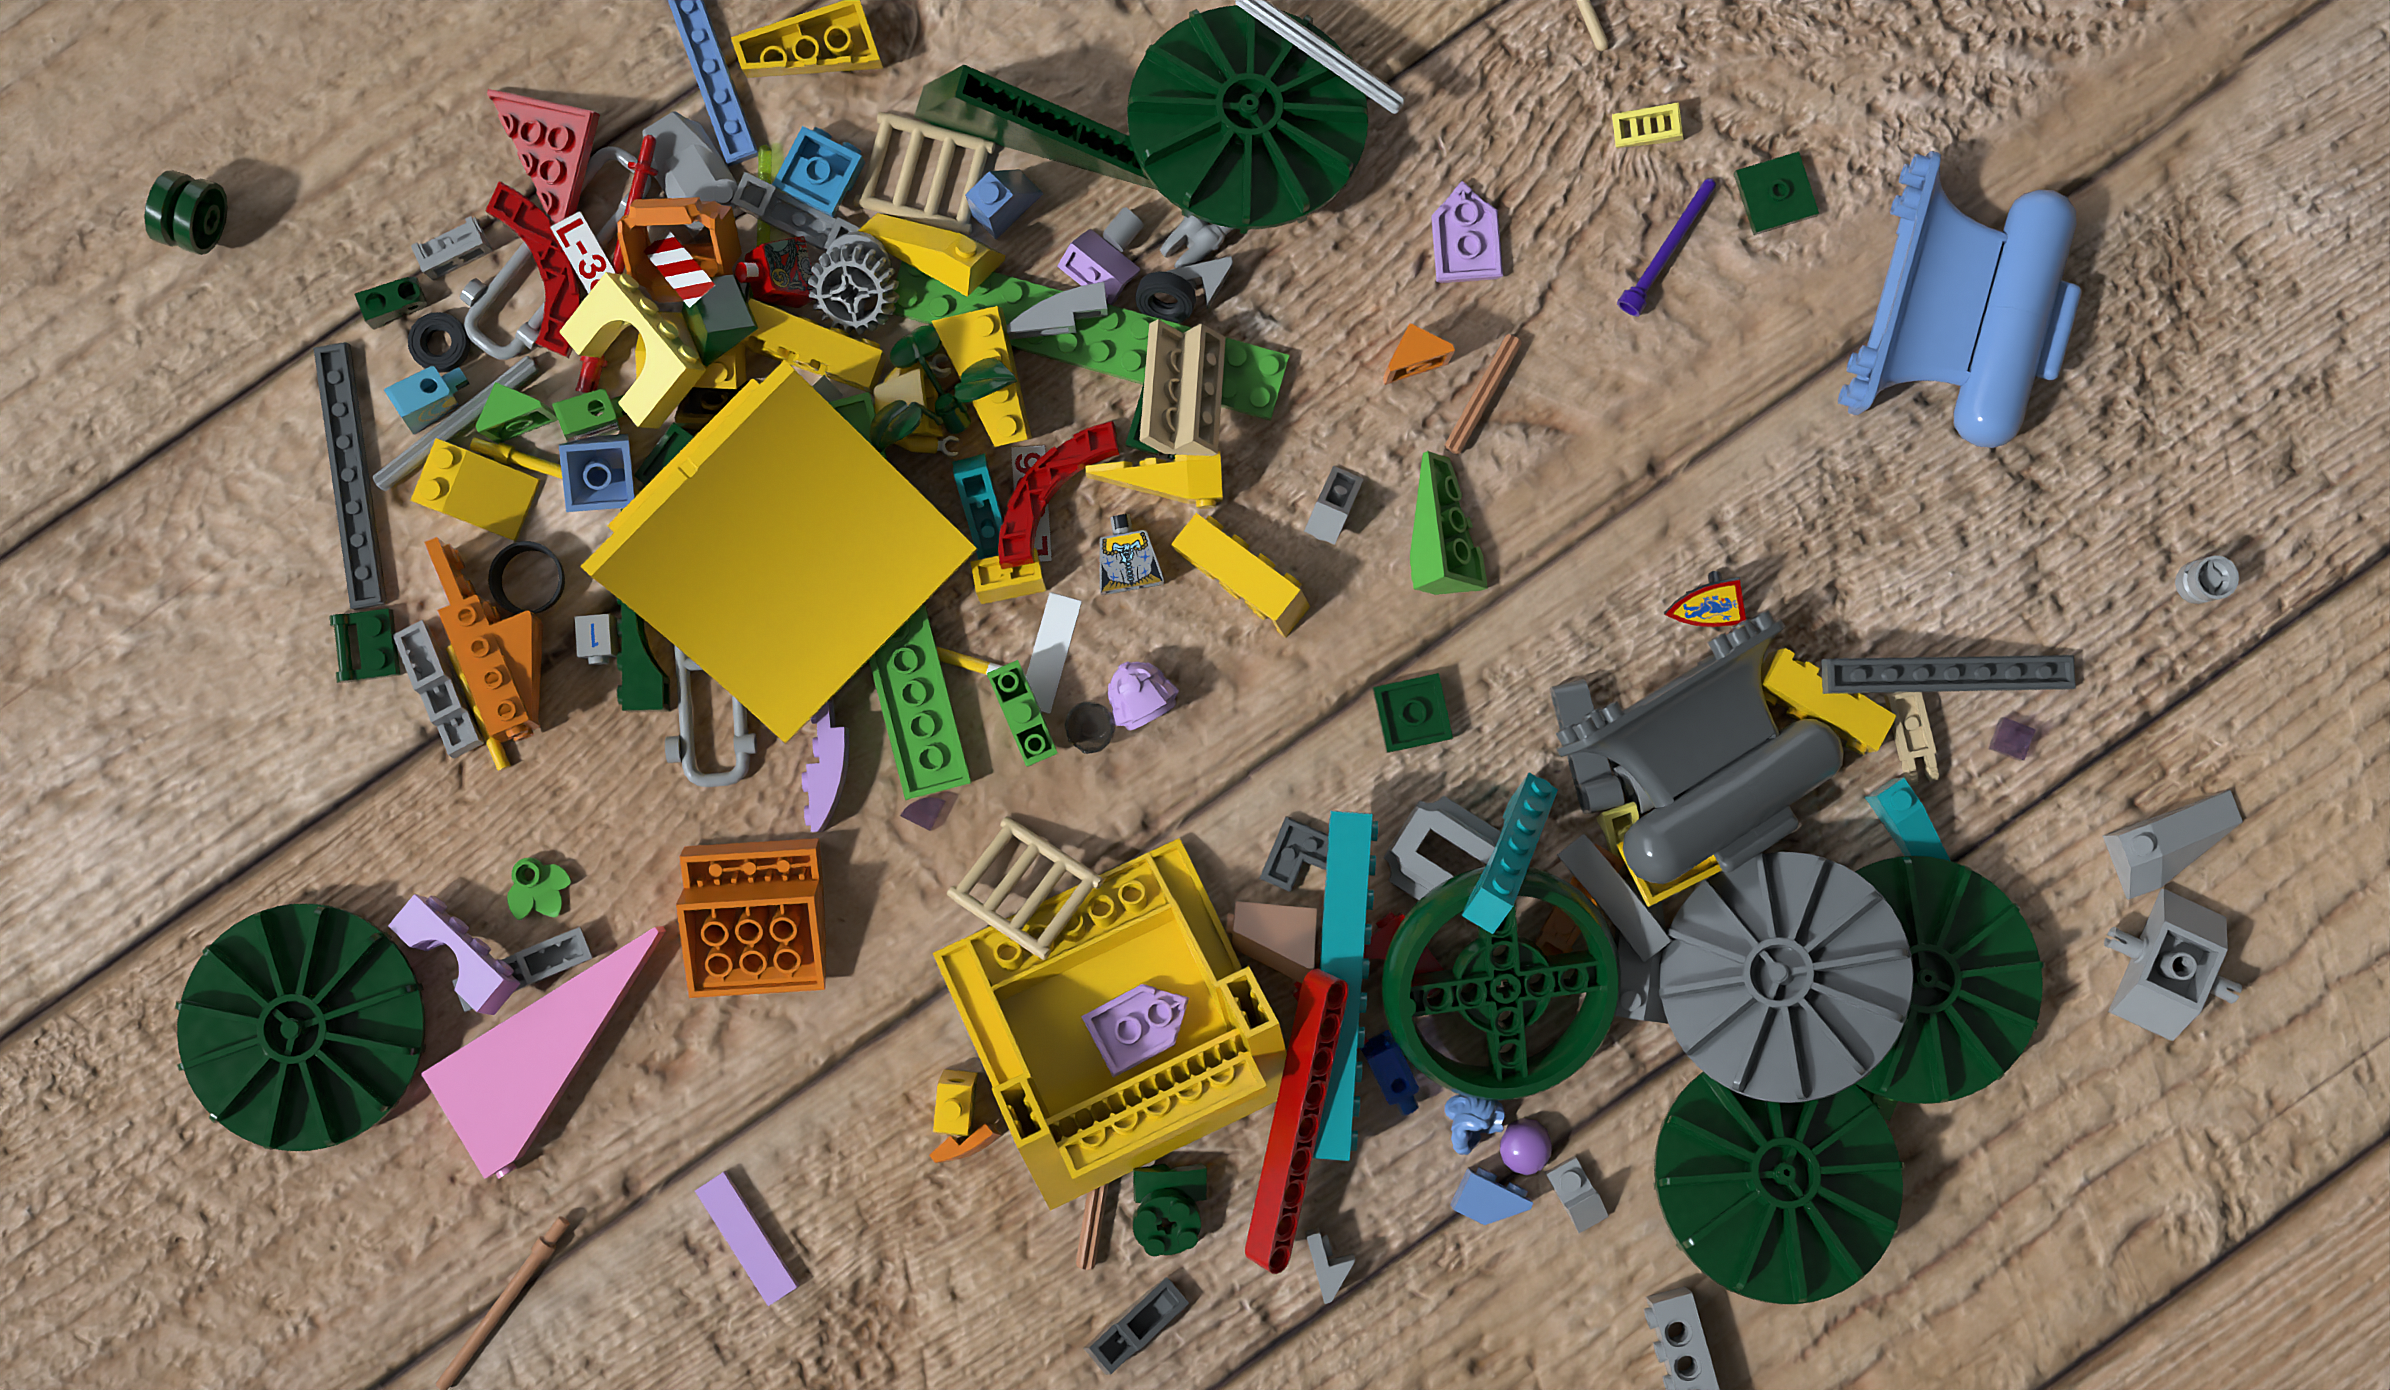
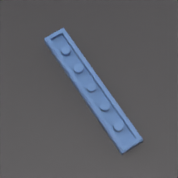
M668 0L727 165L730 167L760 156L704 0Z

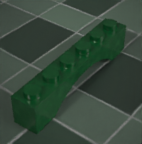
M617 598L618 604H621L622 617L617 619L616 625L618 638H622V651L617 653L618 671H622V685L617 687L618 704L622 705V711L630 713L670 712V678L660 667L650 649L645 633L644 619Z

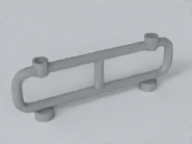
M608 146L600 149L592 157H589L581 192L607 161L616 160L635 173V171L628 168V162L637 163L638 160L619 147ZM649 175L642 199L647 196L651 188V177ZM629 193L622 199L619 209L595 237L602 250L618 232L617 222L624 216ZM546 214L549 220L553 223L550 215ZM525 242L522 243L489 286L475 278L465 286L460 295V299L471 307L464 323L467 336L475 345L496 359H511L521 353L526 346L531 350L539 346L536 344V340L543 321L544 302L531 319L517 330L515 339L508 346L497 345L478 328L480 318L532 255Z
M675 646L680 735L666 736L665 738L667 762H682L685 776L697 786L718 787L736 784L745 777L749 770L750 754L757 753L756 734H748L747 708L732 696L735 734L734 751L736 754L735 768L730 772L704 774L699 772L696 768L690 671L703 669Z

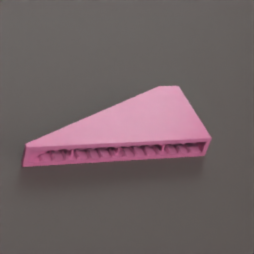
M656 926L421 1073L484 1179L494 1174L500 1179L517 1168L514 1162L523 1157L666 933L663 926Z

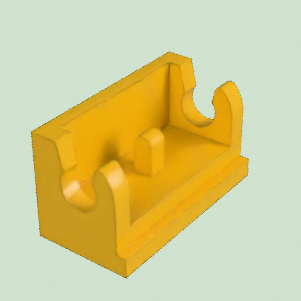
M1034 548L1035 563L1001 569L999 556L970 561L975 590L981 605L1046 591L1037 548Z

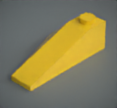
M879 213L874 215L858 230L859 232L871 234L881 241L886 248L885 251L967 297L1005 261L1006 256L979 240L966 235Z
M1220 451L1214 456L1175 455L1173 462L1166 463V460L1156 457L1146 458L1140 461L1139 466L1133 467V463L1128 461L1085 466L1087 478L1186 504H1196L1197 509L1216 507V502H1222L1223 499Z

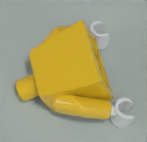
M937 354L932 362L926 360L935 377L945 378L950 374L951 368L939 369L936 366L939 362L948 361V357L945 354ZM919 361L908 368L901 369L895 367L885 378L884 383L875 386V412L877 414L888 404L897 400H903L907 405L917 402L935 413V402L938 399V393ZM923 414L920 425L908 436L894 444L911 452L936 454L937 451H942L946 457L951 458L957 456L958 452H948L945 448V443L948 441L959 442V439L954 436H948L943 441H938L937 437L943 436L941 425L938 426L933 419Z

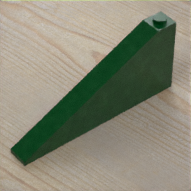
M962 65L923 86L914 116L935 126L984 138L1000 146L1157 190L1149 179L1143 176L1141 167L1134 154L1130 137L1126 134L967 65Z

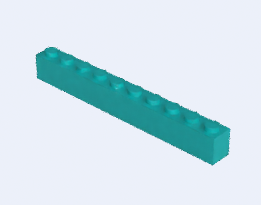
M1330 810L1320 970L1344 980L1348 984L1349 991L1313 1158L1350 1161V1151H1357L1358 1130H1352L1353 1117H1359L1360 1096H1354L1355 1082H1361L1362 1062L1356 1061L1357 1048H1364L1365 1027H1359V1013L1366 1014L1367 993L1361 992L1362 979H1368L1369 958H1363L1364 944L1370 945L1372 931V924L1365 923L1366 910H1373L1374 890L1368 889L1369 875L1375 876L1376 855H1370L1371 841H1377L1378 821L1372 820L1373 814L1366 812Z

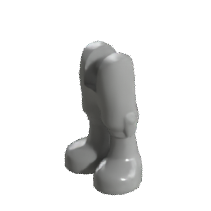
M1192 215L1189 218L1184 217V220L1164 242L1160 252L1164 257L1168 258L1185 244L1189 249L1177 260L1174 267L1177 269L1198 264L1213 250L1219 249V246L1225 239V235L1235 228L1215 224L1208 225V222Z

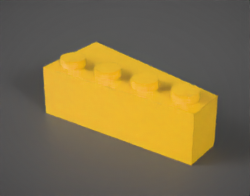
M1787 648L1768 653L1762 664L1761 673L1763 692L1767 704L1775 706L1778 703L1787 708L1786 714L1796 720L1810 718L1829 724L1840 738L1847 741L1846 747L1854 752L1864 755L1865 752L1870 753L1879 750L1896 718L1895 714L1859 693H1854L1853 696L1848 693L1823 694L1822 678L1818 676L1820 668L1810 662L1793 661L1795 653Z

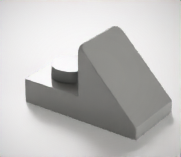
M1230 256L1166 272L1183 277L1192 285L1194 290L1197 289V285H1202L1207 309H1209L1231 274L1233 261Z
M1575 1156L1545 1172L1578 1233L1609 1217L1600 1195L1592 1187Z
M1314 1228L1305 1231L1323 1300L1327 1304L1331 1303L1355 1262L1354 1254H1349L1327 1261L1326 1257L1333 1255L1328 1236L1321 1237L1319 1229Z

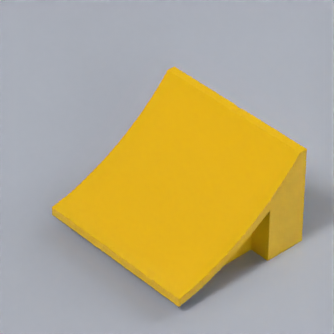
M784 359L761 384L752 378L607 525L614 533L580 567L679 648L787 744L978 549Z
M1180 838L1098 875L1104 879L1103 885L1099 889L1093 888L1049 947L1051 953L1046 960L1034 955L992 926L933 952L945 983L993 1086L991 1089L1017 1149L1050 1211L1132 1172L1134 1168H1140L1167 1155L1169 1152L1188 1145L1277 1101L1287 1056L1280 1024L1250 967L1242 969ZM1078 885L1043 901L1022 930L1038 940ZM1015 915L1006 919L1011 922ZM1141 984L1172 994L1189 997L1175 1045L1113 1078L1081 1016Z

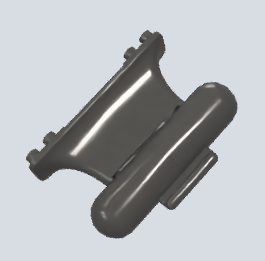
M1769 610L1752 619H1745L1732 627L1733 630L1729 633H1722L1709 640L1707 643L1713 654L1699 661L1694 668L1626 709L1622 710L1618 701L1613 702L1602 709L1598 708L1582 717L1583 721L1576 725L1573 723L1555 733L1562 744L1556 748L1561 757L1576 753H1594L1613 760L1633 776L1656 808L1633 823L1624 835L1623 853L1627 865L1638 878L1657 884L1672 882L1712 855L1715 856L1723 871H1734L1795 831L1799 823L1789 805L1828 781L1842 766L1843 747L1841 739L1829 724L1818 719L1803 718L1778 730L1771 716L1763 692L1761 679L1762 662L1769 644L1785 628L1782 619L1774 621Z

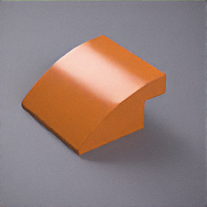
M819 838L684 846L679 856L684 888L676 903L689 998L825 990L826 928Z

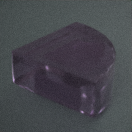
M934 797L922 798L908 805L900 816L931 831L946 801Z

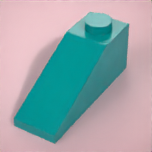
M985 453L953 461L954 478L974 546L978 549L976 551L978 559L999 556V533L1003 524V518Z
M1904 777L1893 778L1865 796V799L1904 856H1927L1950 861L1923 804Z

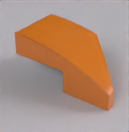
M984 1123L963 1143L958 1137L950 1135L929 1156L935 1163L968 1157L989 1146L1001 1134L994 1125Z

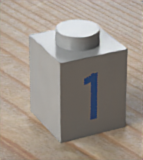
M610 614L575 616L577 657L588 659L589 665L608 664L609 658L617 657L619 651L616 629L617 617Z

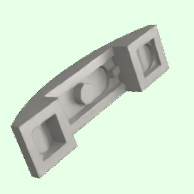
M744 172L731 201V204L792 237L804 236L807 244L827 252L832 242L841 235L860 229L839 217L835 219L776 190L775 186Z
M1582 834L1557 854L1643 962H1646L1671 942L1650 912L1585 834Z

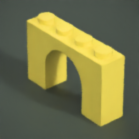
M605 272L559 332L578 355L601 358L624 328L631 324L635 326L645 343V365L638 379L618 404L637 427L659 429L705 373L706 369L698 361V354L692 348L685 345L678 337V330L661 317L658 313L659 308L640 292L638 289L639 284L634 278L625 273Z

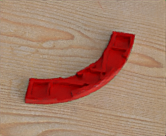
M499 181L485 211L512 228L526 243L537 263L544 283V314L536 344L569 359L573 348L559 331L581 304L578 275L550 228L554 224L527 197Z
M1114 421L1098 424L1074 434L1073 438L1057 448L1055 446L1051 448L1026 472L1008 502V510L1000 528L998 552L1001 569L1035 563L1034 542L1037 527L1047 504L1054 494L1072 476L1086 468L1085 466L1120 455Z

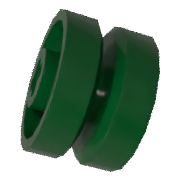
M174 170L164 171L155 180L146 201L144 220L149 238L157 243L171 247L179 246L183 250L203 255L209 253L218 243L226 224L228 205L224 188L216 182L202 178L194 179L188 174Z

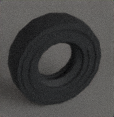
M1159 271L1149 273L1142 278L1136 291V305L1143 314L1173 323H1181L1188 319L1196 303L1195 290L1192 285L1183 277L1171 272ZM1166 293L1172 295L1178 302L1165 303L1158 300L1154 294Z
M442 312L429 313L419 318L411 327L408 335V349L414 361L424 369L435 366L438 373L450 372L460 367L467 359L471 348L470 339L466 334L464 324L454 316ZM436 331H446L451 337L450 349L442 355L432 354L427 346L429 336Z

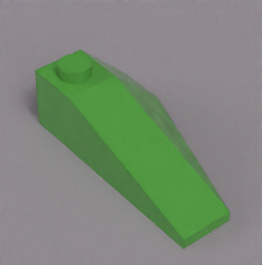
M1426 451L1422 455L1410 550L1413 588L1434 595L1485 590L1488 586L1484 557L1480 546L1474 548L1468 530L1473 528L1470 517L1465 518L1461 510L1459 500L1462 498V493L1450 458L1430 451Z

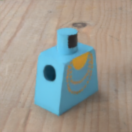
M430 366L385 388L384 391L414 435L457 408L459 404L453 394L470 385L459 367L440 376L435 366Z

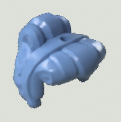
M1458 1094L1451 1097L1445 1104L1446 1116L1453 1120L1451 1127L1453 1149L1460 1155L1471 1153L1481 1140L1480 1133L1492 1134L1504 1130L1502 1122L1505 1111L1502 1103L1498 1100H1484Z

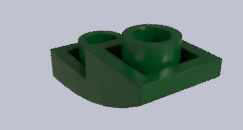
M1165 1163L1134 1168L1135 1203H1141V1200L1147 1194L1161 1189L1179 1191L1180 1196H1184L1188 1200L1190 1197L1195 1202L1207 1200V1168L1202 1163L1169 1168Z

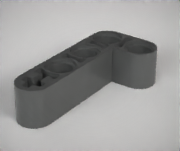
M1585 679L1550 688L1551 699L1560 730L1573 723L1576 725L1583 721L1582 717L1594 710ZM1594 753L1567 755L1578 801L1584 814H1591L1624 805V796L1619 779L1616 775L1612 776L1607 757Z

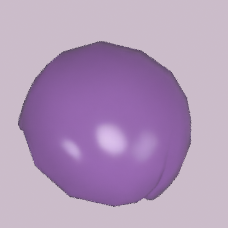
M1522 1118L1511 1122L1507 1126L1500 1141V1153L1503 1163L1513 1172L1523 1175L1536 1174L1537 1171H1541L1546 1166L1551 1156L1552 1145L1547 1129L1537 1120Z

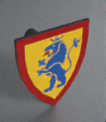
M1712 571L1708 574V584L1691 591H1686V594L1677 599L1664 612V615L1694 626L1722 627L1736 625L1746 619L1740 577L1722 580L1719 571Z

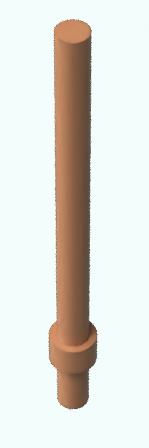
M559 1216L545 1236H540L531 1248V1255L435 1383L440 1390H448L542 1261L548 1260L556 1250V1242L570 1225L567 1219Z

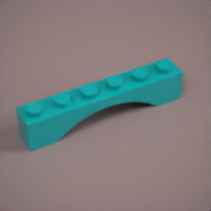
M1530 772L1508 802L1502 817L1505 822L1499 840L1462 914L1463 917L1491 934L1496 931L1514 906L1558 791L1548 781L1538 778Z

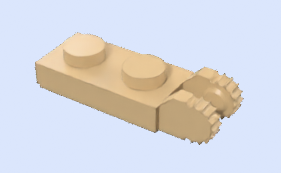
M1922 692L1884 695L1887 710L1896 715L1891 727L1906 781L1910 786L1918 784V773L1914 758L1923 756L1922 764L1927 779L1930 782L1938 780L1939 773L1934 755L1937 752Z

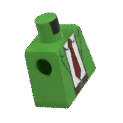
M599 389L553 403L552 406L567 442L592 436L610 435L621 430L617 418L626 416L627 413L618 402L624 395L609 399L606 389ZM603 412V414L595 416L597 413Z

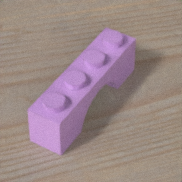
M414 894L388 926L412 948L429 951L437 946L447 944L455 953L459 964V976L455 991L476 1012L495 1015L521 984L511 975L514 970L500 959L495 960L489 954L491 948L485 942L476 937L473 939L467 933L469 927L463 921L454 916L450 917L445 912L447 906L441 900L432 895L427 898Z

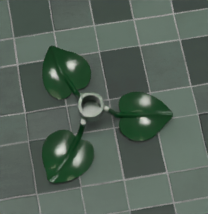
M929 325L920 326L914 329L911 334L902 337L892 347L890 361L896 368L901 369L911 367L918 361L920 362L940 396L935 402V413L917 402L907 405L905 401L897 400L888 404L872 420L870 427L872 446L881 453L889 445L912 433L922 422L923 414L933 419L938 426L943 424L950 434L961 433L971 423V417L967 413L968 407L965 403L978 400L1017 382L1016 377L1001 361L995 358H986L965 369L961 375V383L955 386V396L945 394L924 358L937 352L942 341L934 327Z

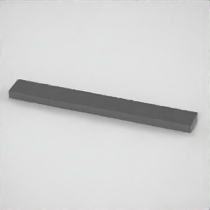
M344 342L313 347L350 609L358 610L387 605L351 345Z
M2074 655L1845 658L1821 660L1823 694L2076 689Z

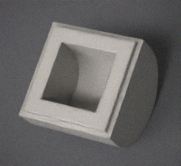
M1123 207L1104 230L1103 239L1115 249L1123 252L1144 227V224L1127 207Z

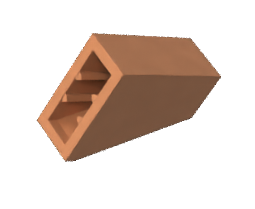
M1236 901L1234 914H1227L1226 934L1232 935L1233 949L1300 983H1303L1307 973L1314 969L1317 909Z

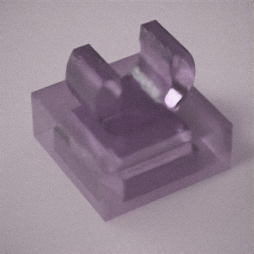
M2005 717L1999 718L1988 749L2015 760L2024 761L2036 729Z

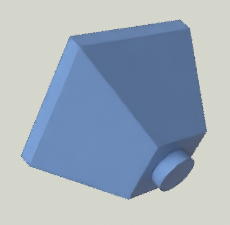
M628 434L592 436L559 444L566 512L625 508L635 498Z

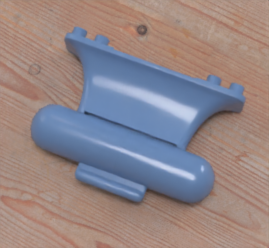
M1930 151L1926 156L1915 154L1911 164L1906 163L1902 168L1899 183L1907 186L1902 196L1896 195L1890 210L1891 215L1901 218L1896 232L1898 235L1869 341L1867 346H1861L1858 354L1853 352L1849 358L1846 371L1857 376L1851 380L1850 385L1844 384L1838 397V404L1848 406L1849 414L1860 415L1871 407L1879 392L1896 384L1912 381H1937L1958 385L1960 390L1953 416L1954 427L1962 439L1977 447L1994 448L2002 446L2014 439L2022 426L2035 376L2054 380L2061 371L2081 297V288L2078 285L2062 281L2077 225L2076 210L2067 197L2054 190H2035L2024 193L2014 201L2008 212L2003 232L1992 229L1966 216L1948 199L1940 181L1941 154L1939 152Z

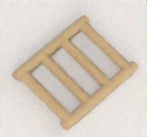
M878 112L877 123L880 124L861 193L855 195L853 204L864 209L970 236L972 232V224L969 223L971 210L965 194L981 180L988 153H993L996 146L995 142L898 115ZM894 128L912 134L894 198L890 202L875 198L874 193L892 129ZM924 137L943 141L925 209L920 210L905 205ZM958 145L973 149L975 153L956 219L937 213L955 148Z
M1006 816L1000 824L1002 827L1001 831L957 887L955 885L950 887L947 891V896L1034 955L1046 960L1051 953L1049 949L1051 944L1093 888L1099 889L1103 885L1104 879L1017 821ZM1015 836L1029 846L983 904L969 895V893L1011 838ZM1041 853L1055 862V864L1010 922L995 911ZM1069 871L1082 881L1037 940L1022 929L1064 873Z

